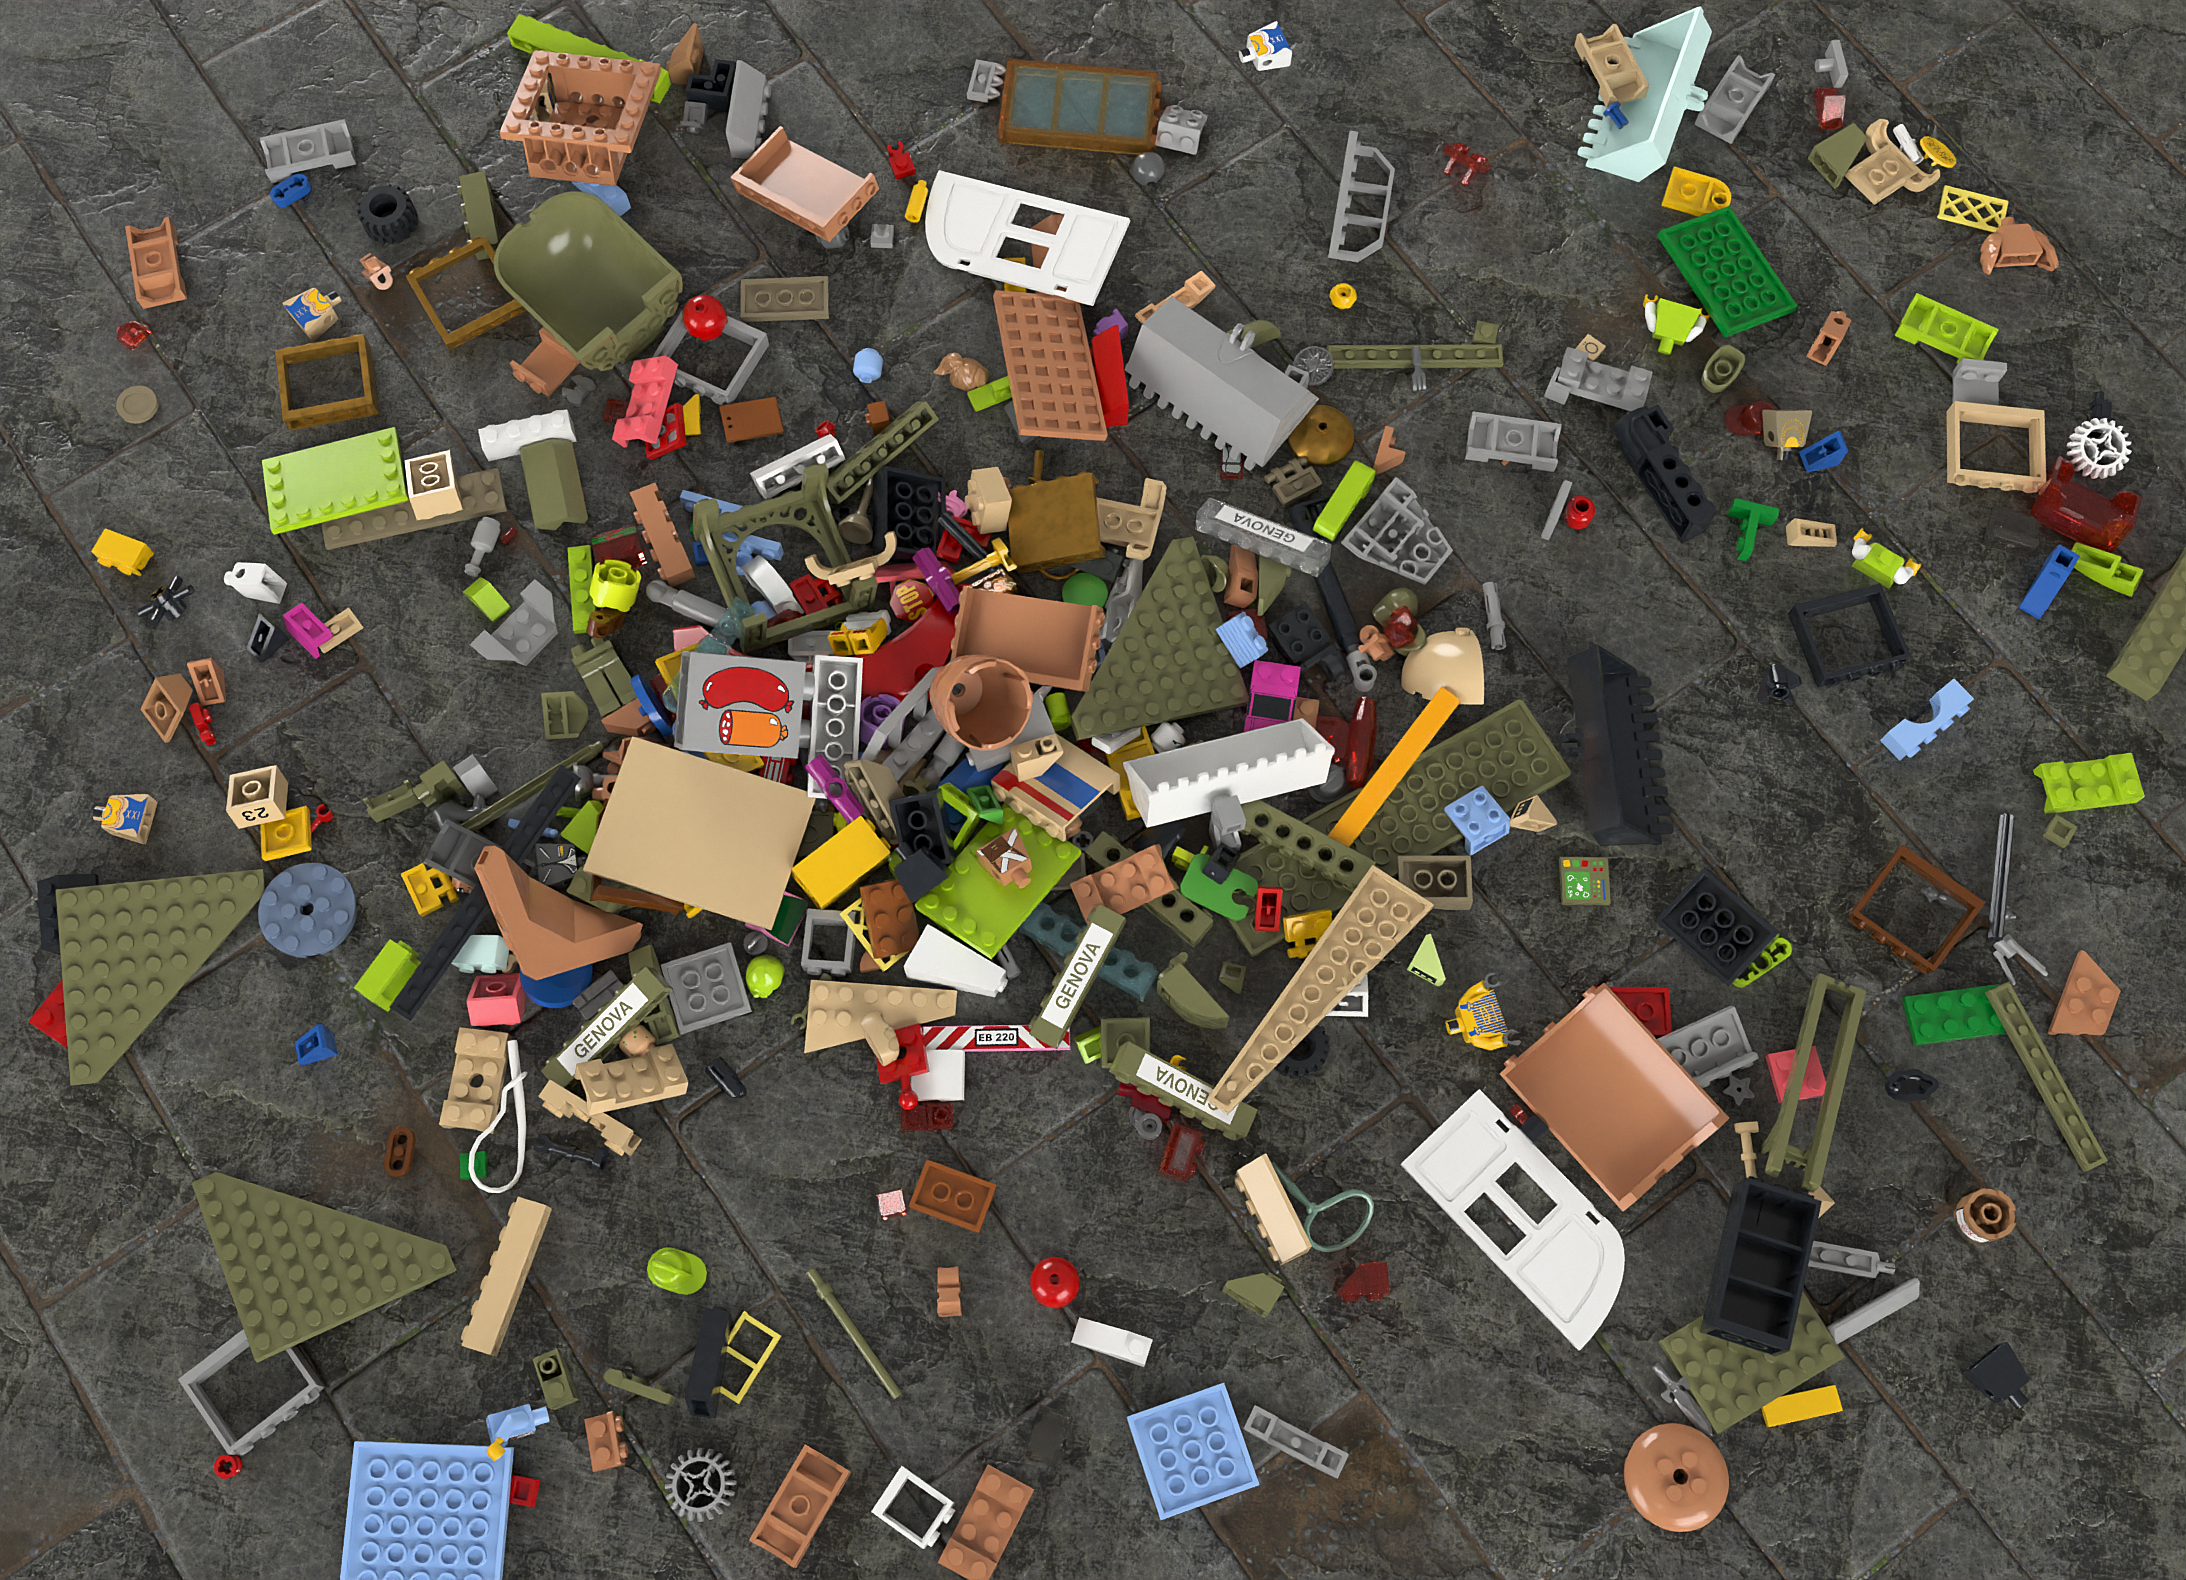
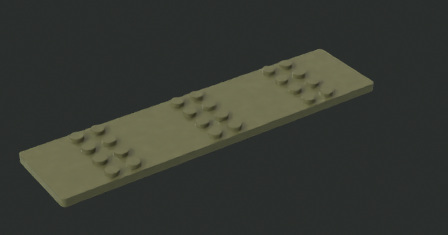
M1516 700L1421 753L1350 848L1375 861V867L1394 878L1398 875V856H1433L1464 838L1463 834L1444 812V808L1478 787L1484 786L1507 814L1514 810L1519 802L1535 795L1539 796L1567 780L1571 775V770L1522 700ZM1366 785L1300 822L1328 836ZM1285 831L1277 834L1280 838L1288 837ZM1301 841L1297 843L1301 849L1309 848L1306 842ZM1260 843L1240 854L1241 856L1234 868L1256 879L1258 886L1283 888L1279 932L1255 931V897L1252 898L1246 895L1243 890L1233 891L1232 900L1238 905L1249 907L1247 915L1241 921H1234L1227 917L1226 919L1249 956L1254 957L1285 940L1283 917L1327 908L1332 913L1343 907L1353 892L1342 886L1343 883L1335 879L1329 880L1323 877L1321 872L1315 868L1309 869L1304 867L1300 860L1282 855L1278 851L1279 849L1274 846H1265ZM1327 853L1319 854L1321 860L1328 861L1331 859ZM1340 865L1342 871H1352L1349 865Z

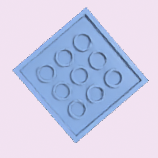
M1224 1383L1126 1417L1160 1520L1259 1485Z

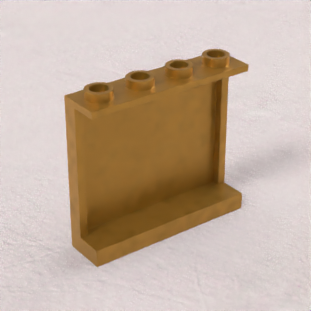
M1080 472L1077 476L1072 477L1059 476L1056 480L1036 481L1033 485H1016L1013 489H1008L1012 499L1008 517L1011 559L1017 567L1015 570L1021 574L1106 557L1105 548L1101 545L1096 499L1095 484L1099 483V480L1092 472Z

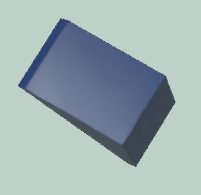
M1837 431L1800 451L1799 454L1806 471L1812 472L1838 466L1847 454L1848 448L1841 431Z
M323 1024L316 1025L295 1042L299 1065H306L338 1055L334 1033Z

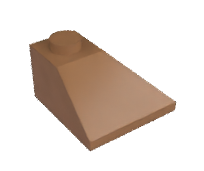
M693 24L673 50L671 60L667 61L666 71H668L672 83L687 85L689 74H699L704 49L697 24Z
M181 674L155 678L140 709L165 743L170 742L193 691Z

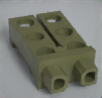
M593 637L591 639L594 646L593 649L586 652L583 645H577L571 649L574 658L572 661L581 674L604 719L609 714L620 709L621 706L603 674H606L623 706L638 697L632 687L631 676L617 656L610 640L607 641L605 638Z

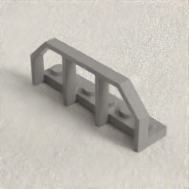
M1356 131L1349 132L1328 258L1359 262L1382 248L1395 172L1394 167L1377 148L1360 145L1361 141H1357L1358 132ZM1354 155L1373 157L1389 176L1388 186L1354 181L1355 177H1351V172H1356L1358 159H1354ZM1348 190L1386 196L1382 219L1345 213V208H1350L1352 195H1348ZM1347 223L1381 229L1379 239L1361 251L1339 250V244L1344 245L1346 232L1342 231V226L1347 227Z
M944 666L933 667L876 729L861 759L874 762L889 735L888 746L893 748L894 751L882 765L890 768L898 784L945 732L937 720L933 709L926 714L928 691L935 674ZM914 708L913 718L919 721V723L901 742L903 719Z

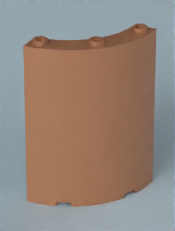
M1603 983L1597 989L1591 986L1582 994L1585 999L1557 1024L1551 1022L1542 1030L1545 1035L1519 1057L1515 1054L1512 1055L1504 1063L1506 1068L1500 1075L1537 1117L1549 1127V1130L1616 1205L1624 1211L1649 1190L1660 1177L1678 1164L1692 1149L1699 1146L1717 1131L1729 1117L1612 990Z

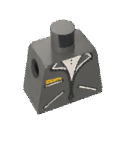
M535 844L539 882L555 891L569 887L576 871L586 863L588 855L580 856L579 850L574 844Z

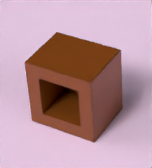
M885 401L867 404L869 412L865 414L867 427L872 426L873 433L878 434L890 425Z

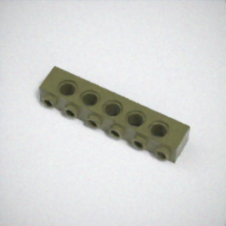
M923 401L913 404L828 476L826 487L828 500L831 503L840 504L878 472L883 465L885 466L939 419L928 403Z
M1259 799L1243 803L1242 805L1246 825L1245 829L1240 830L1241 833L1245 835L1251 834L1257 837V840L1263 845H1272L1279 849L1278 851L1282 855L1300 860L1304 867L1309 869L1315 868L1321 872L1323 877L1329 880L1335 879L1343 883L1342 886L1349 891L1354 892L1371 866L1376 864L1372 859ZM1263 819L1267 822V825L1260 827L1255 821ZM1283 830L1287 832L1288 837L1280 838L1276 832ZM1301 841L1306 842L1309 848L1301 849L1297 843ZM1327 853L1331 859L1328 861L1321 860L1319 854ZM1347 864L1351 867L1352 871L1344 872L1341 870L1340 865Z
M1102 831L1085 850V859L1101 871L1133 856L1136 852L1130 848L1125 849L1120 845V840L1114 834L1110 833L1108 835L1105 831ZM1110 854H1117L1120 859L1113 862L1107 857ZM1177 890L1142 905L1193 948L1213 925L1212 916L1207 910L1197 908L1193 904L1194 901L1184 897ZM1170 898L1175 904L1167 907L1163 905L1162 901ZM1188 913L1193 917V920L1185 922L1180 916Z

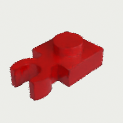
M901 141L898 142L899 149L893 150L890 144L887 145L890 156L888 158L895 180L916 174L909 152L904 153Z
M198 702L189 705L202 742H205L207 746L217 743L212 732L213 728L210 722L213 721V717L209 709H204Z
M513 1475L509 1503L535 1507L541 1480Z

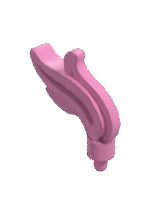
M953 490L949 496H946V512H952L955 517L962 519L966 516L968 509L965 503L956 496L957 491Z

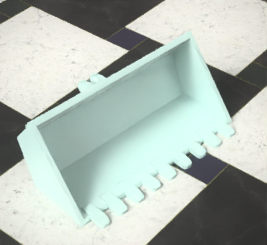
M1701 7L1694 8L1634 33L1633 38L1624 37L1649 84L1646 98L1621 104L1619 109L1629 123L1620 130L1610 116H1604L1603 113L1607 109L1606 106L1596 105L1594 107L1593 113L1602 116L1603 119H1590L1588 127L1597 130L1598 133H1585L1583 141L1592 144L1593 147L1592 149L1580 147L1577 153L1578 156L1588 159L1586 167L1596 168L1640 182L1666 164L1684 110L1702 111L1705 106L1703 101L1708 97L1706 90L1696 87L1694 84L1712 33L1703 16L1704 11ZM1599 94L1598 100L1603 101Z

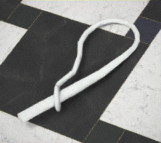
M517 1040L507 1041L512 1080L502 1091L501 1110L490 1127L477 1137L469 1156L471 1179L480 1189L489 1193H501L509 1190L517 1183L523 1168L526 1115L522 1079L526 1077L527 1072L521 1073ZM513 1087L518 1124L517 1172L513 1180L506 1186L490 1188L482 1184L476 1177L474 1171L475 1152L481 1140L494 1129L505 1113L507 1091Z

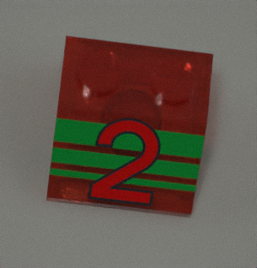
M636 524L591 536L597 563L600 562V565L604 564L605 560L626 562L631 565V569L647 565Z

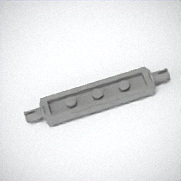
M1813 1241L1808 1267L1872 1279L1876 1278L1878 1272L1890 1274L1895 1272V1269H1889L1895 1268V1264L1881 1262L1877 1252Z

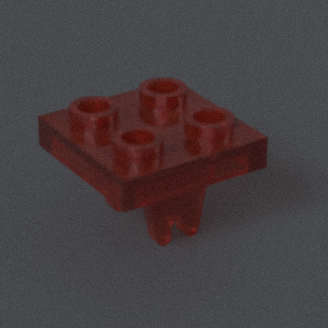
M1462 143L1446 144L1442 152L1451 156V159L1443 174L1450 175L1459 161L1469 167L1461 183L1464 186H1468L1476 172H1489L1492 165L1487 163L1488 158L1479 153L1471 154L1469 152L1470 148Z

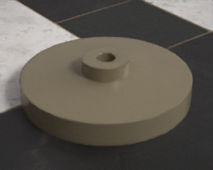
M146 386L127 388L119 395L116 402L118 414L125 421L133 424L143 423L151 419L159 406L156 394Z

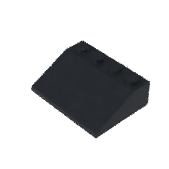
M884 465L873 476V556L885 551V535L891 531H895L897 546L888 562H914L912 557L915 556L916 552L928 547L936 556L945 530L938 522V519L946 512V478ZM936 557L938 561H945V559Z
M1703 868L1655 920L1728 987L1782 934L1708 868Z

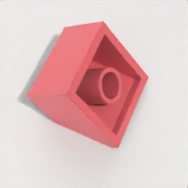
M520 973L480 975L475 977L466 1000L471 1026L488 1027L498 1024L514 1025L521 1023L525 1011V993L521 987Z

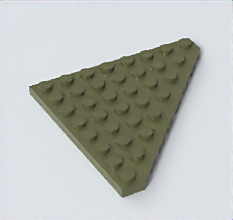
M1193 536L1172 540L1092 679L1089 693H1084L1070 718L1076 740L1248 705L1249 696L1239 667L1215 630L1223 624Z
M263 869L56 890L70 1086L99 1083L110 1068L119 1061L133 1042L142 1035L156 1016L179 993V990L202 967V964L226 940V937L249 914V911L256 903L261 900L266 889Z
M218 1172L192 1182L253 1357L257 1363L457 1271L446 1245Z

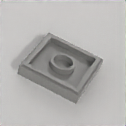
M1563 481L1541 538L1549 541L1562 512L1572 482Z

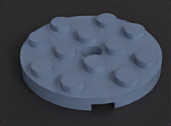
M303 863L290 867L278 874L269 883L261 897L258 909L261 931L275 948L287 955L307 958V956L327 953L344 941L355 924L358 908H356V892L350 881L331 866L321 863ZM312 904L314 906L313 912L310 915H303L302 907Z

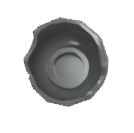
M1154 152L1139 154L1131 166L1132 177L1142 185L1152 181L1157 183L1165 173L1163 159Z

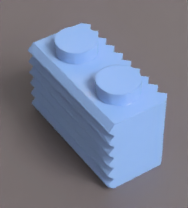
M1245 612L1238 614L1215 629L1239 668L1256 660L1268 651L1264 638L1258 635L1252 619L1246 616Z

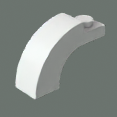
M758 555L740 567L752 587H755L764 596L770 606L780 616L782 623L794 620L804 613L793 597L790 588L763 557Z

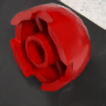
M703 294L691 298L684 306L682 312L683 324L690 336L700 338L701 341L713 340L722 334L721 331L728 323L727 313L721 302L709 295Z
M1062 1257L1043 1259L1034 1267L1030 1275V1288L1033 1297L1039 1304L1048 1308L1059 1309L1069 1305L1076 1298L1079 1291L1080 1277L1078 1271L1070 1261Z

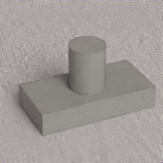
M1831 40L1825 52L1826 59H1817L1815 61V71H1829L1833 88H1842L1848 77V71L1840 40Z

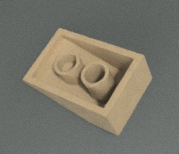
M450 450L405 460L409 500L417 520L431 519L434 516L452 514L463 510Z

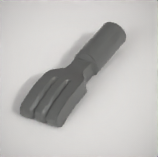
M1412 347V362L1414 365V372L1411 375L1412 391L1426 390V376L1421 370L1420 347Z

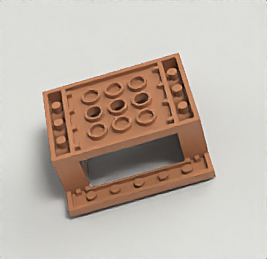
M534 50L501 127V139L523 141L530 177L616 186L627 153H631L661 73V65L628 59L621 60ZM551 73L556 104L549 121H530L547 76Z

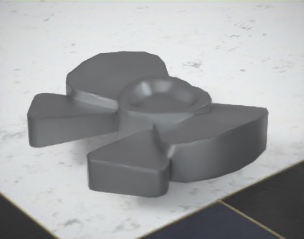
M576 375L571 377V379L577 386L574 390L563 387L562 396L567 398L573 406L580 407L589 391L596 389V385L591 379Z

